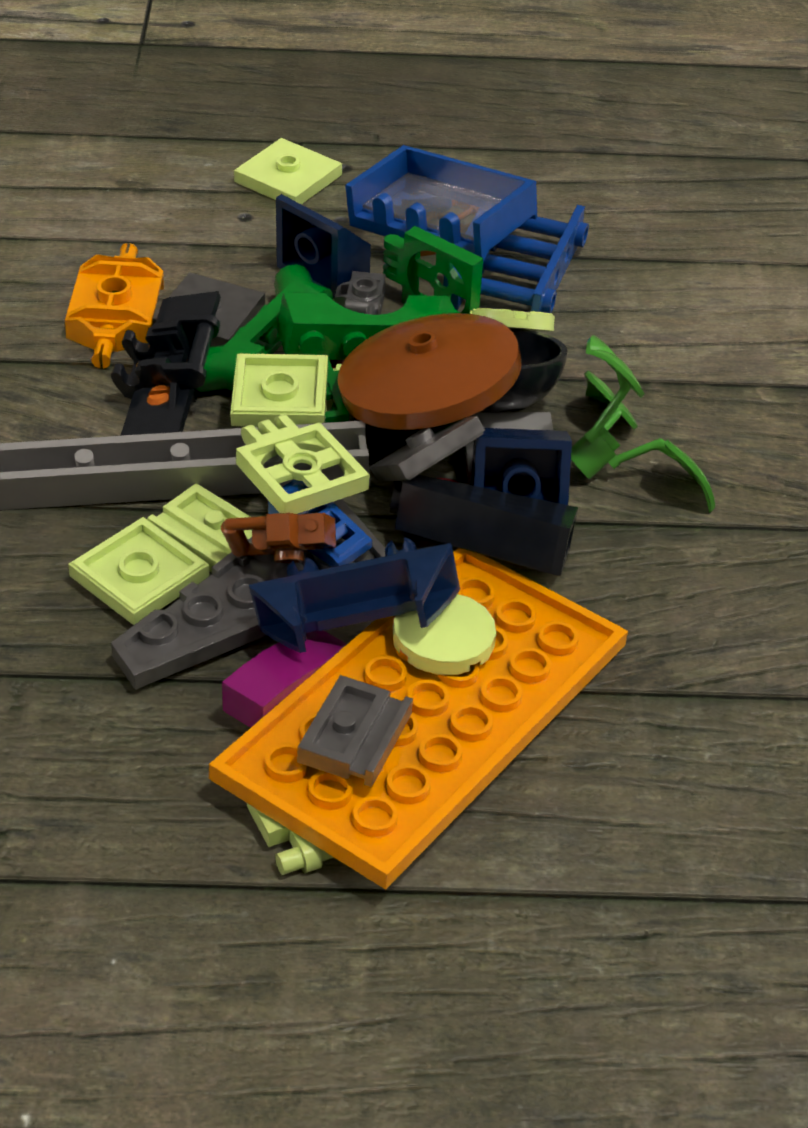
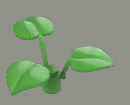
M592 335L587 341L586 354L596 356L608 363L617 374L620 389L614 395L611 389L588 370L584 373L587 381L585 396L608 404V406L594 426L572 446L571 460L590 480L608 463L615 469L622 462L652 450H659L677 461L699 483L704 492L709 513H711L715 509V499L707 478L698 465L668 439L664 441L659 438L622 454H615L614 451L621 445L608 430L621 415L633 430L638 427L633 416L622 403V400L631 388L640 398L645 394L629 367L615 355L607 344L595 335Z

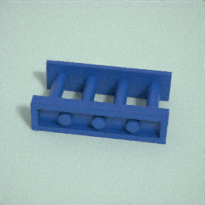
M577 205L568 223L538 217L537 219L529 218L517 228L560 238L557 245L509 234L488 251L483 263L482 274L487 270L536 281L538 284L535 289L482 278L481 295L532 306L531 311L552 313L557 296L556 290L577 247H584L587 240L589 224L583 222L585 206ZM479 210L474 221L481 215H483L486 211ZM473 222L465 235L470 238H474ZM499 248L548 259L549 262L545 267L492 255L489 252H495ZM444 276L443 286H448V280ZM451 294V302L454 309L458 311L464 299Z

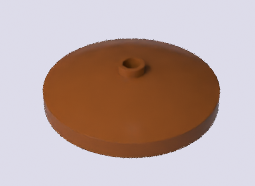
M465 313L430 315L396 324L363 341L343 361L338 373V386L345 408L356 419L379 428L396 430L424 429L464 419L482 411L499 400L518 379L522 365L516 336L507 326L497 320Z

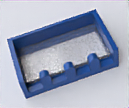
M402 145L345 185L349 226L381 236L395 234L404 238L405 232L417 226L482 257L483 263L491 248L529 218H538L536 181Z

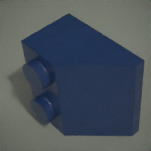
M282 194L276 197V259L278 268L281 269L288 265L296 264L305 267L309 271L313 283L329 288L334 299L337 287L351 280L352 271L370 273L371 244L345 227Z
M484 428L483 435L473 440L472 486L568 505L572 440L567 431Z

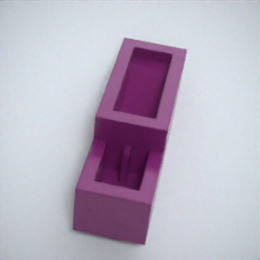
M324 630L306 633V652L299 653L282 645L280 642L265 649L222 682L223 711L251 728L346 646L347 643Z

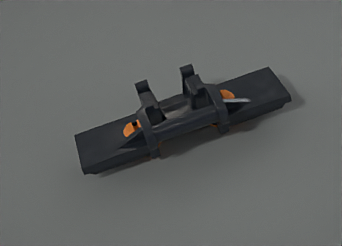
M219 291L163 299L156 323H153L152 327L148 328L145 337L148 343H142L137 340L133 331H125L122 345L134 362L130 375L127 374L125 367L117 363L114 365L111 373V379L124 397L132 399L120 436L183 432L190 404L196 402L198 397L195 388L202 387L206 380L207 372L204 367L212 339L218 335L220 330V321L215 317L221 298Z

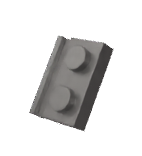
M340 675L297 747V762L345 779H349L351 775L364 779V785L372 787L412 714L413 698L405 696L404 700L401 701L390 697V691Z

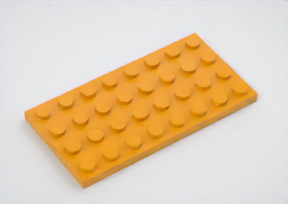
M458 548L453 552L460 585L458 594L470 597L483 605L495 620V647L489 660L481 666V661L470 665V671L458 675H437L417 669L408 663L407 655L401 650L399 654L394 647L393 622L395 616L374 620L209 763V780L386 890L626 645L628 630L483 554ZM340 675L390 691V697L401 701L404 700L405 696L413 698L412 714L372 787L364 785V779L351 775L349 779H345L297 762V747Z

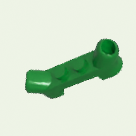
M296 264L281 268L275 275L274 281L277 296L269 304L264 305L259 313L245 326L240 327L225 345L210 347L204 367L207 372L205 383L202 387L195 388V390L199 393L226 389L233 392L237 354H273L282 346L277 331V322L283 292L326 293L333 300L332 291L329 288L313 283L309 271L303 266Z

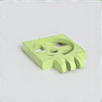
M284 414L275 417L274 424L269 419L259 422L258 430L254 425L241 428V436L246 445L236 448V464L279 513L298 514L369 490L370 474L320 422L298 428ZM276 455L283 459L281 464L268 468L263 466L266 461ZM298 463H305L312 468L310 470H297L293 466ZM338 464L344 474L342 477L329 480L321 472L322 469ZM294 479L303 481L308 488L288 494L281 487L280 483Z

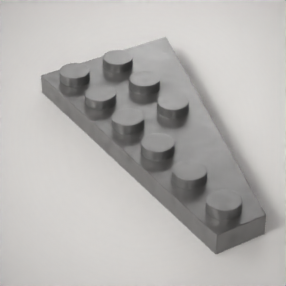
M344 500L334 501L333 503L373 540L372 548L351 563L384 557L385 547ZM252 537L248 539L249 543H252ZM343 538L338 539L336 541V547L343 543L345 540ZM309 551L304 553V562L295 563L298 571L303 570L305 558L312 559L317 564L319 570L331 568L329 564ZM231 552L212 566V575L197 585L192 581L180 590V599L165 610L155 609L112 641V657L136 690L267 636L260 631L249 584L287 577V567L290 563L274 562V555L270 554L237 557Z

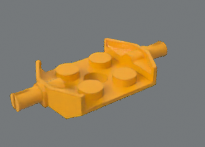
M127 243L121 246L119 256L94 255L80 266L65 317L66 338L93 349L94 354L91 362L97 368H100L101 362L103 369L107 368L111 362L112 352L125 350L122 340L127 330L133 331L140 342L148 343L145 337L148 328L152 326L159 291L164 290L163 270L150 258H136L138 249L131 243L129 250Z

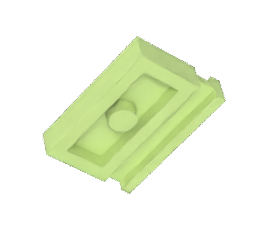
M195 483L164 505L163 512L156 517L152 514L147 520L208 563L209 571L212 572V566L232 552L221 531V524L229 518L251 516ZM244 530L247 539H250L252 537V530Z

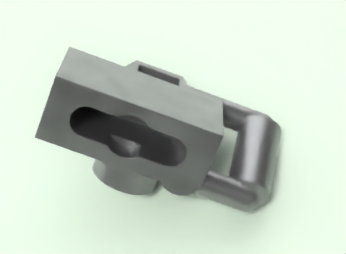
M352 271L351 280L337 287L334 301L347 309L359 313L381 314L385 296L386 274Z

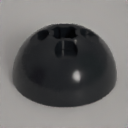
M509 328L516 336L522 364L521 371L510 390L482 411L490 413L515 412L526 409L543 399L556 385L564 370L568 352L567 347L558 339L543 333L520 328Z

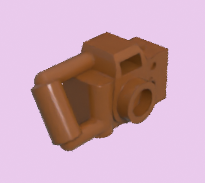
M325 513L266 514V516L229 518L221 524V531L233 555L237 557L270 554L274 555V562L291 563L293 560L294 563L304 562V553L308 550L336 548L335 518ZM244 530H252V543H249Z

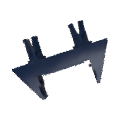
M404 537L402 550H397L391 540L385 548V556L321 570H319L317 564L312 559L305 558L302 571H298L293 560L287 567V577L249 584V589L260 631L282 645L303 653L306 652L305 641L306 633L323 631L387 618L415 610L418 613L420 627H428L460 591V585L451 543L417 550L415 543Z

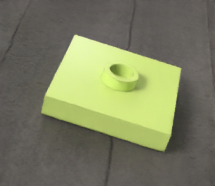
M280 138L234 170V182L274 200L282 194L302 205L342 175V163Z
M237 354L230 411L231 426L254 425L258 427L259 422L267 419L274 424V418L284 414L295 425L325 423L328 355Z
M144 517L68 564L71 578L133 625L155 609L160 610L180 597L179 591L192 581L198 585L209 577L208 563Z

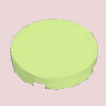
M491 308L470 310V314L497 320L508 328L554 331L555 316L552 313Z
M457 594L452 602L428 627H420L417 610L394 617V647L399 654L401 650L408 656V663L426 672L437 675H458L470 671V665L481 661V666L489 660L495 647L496 627L494 618L483 605L467 596Z

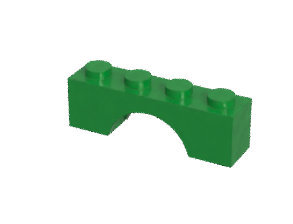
M283 292L277 331L285 354L328 355L329 360H345L363 341L386 328L415 318L456 313L449 296L408 295L405 305L399 310L388 314L374 315L347 309L332 300L326 293Z

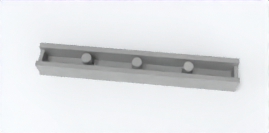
M362 421L321 423L370 474L365 423ZM299 424L296 426L302 428L312 424ZM241 428L0 443V510L174 499L195 483L216 496L258 494L261 491L236 464V448L246 445L241 436ZM276 455L266 461L263 466L268 468L281 464L283 459ZM298 463L293 466L297 470H310L312 468L305 463ZM338 464L321 470L329 480L344 476ZM292 480L280 483L281 487L285 486Z

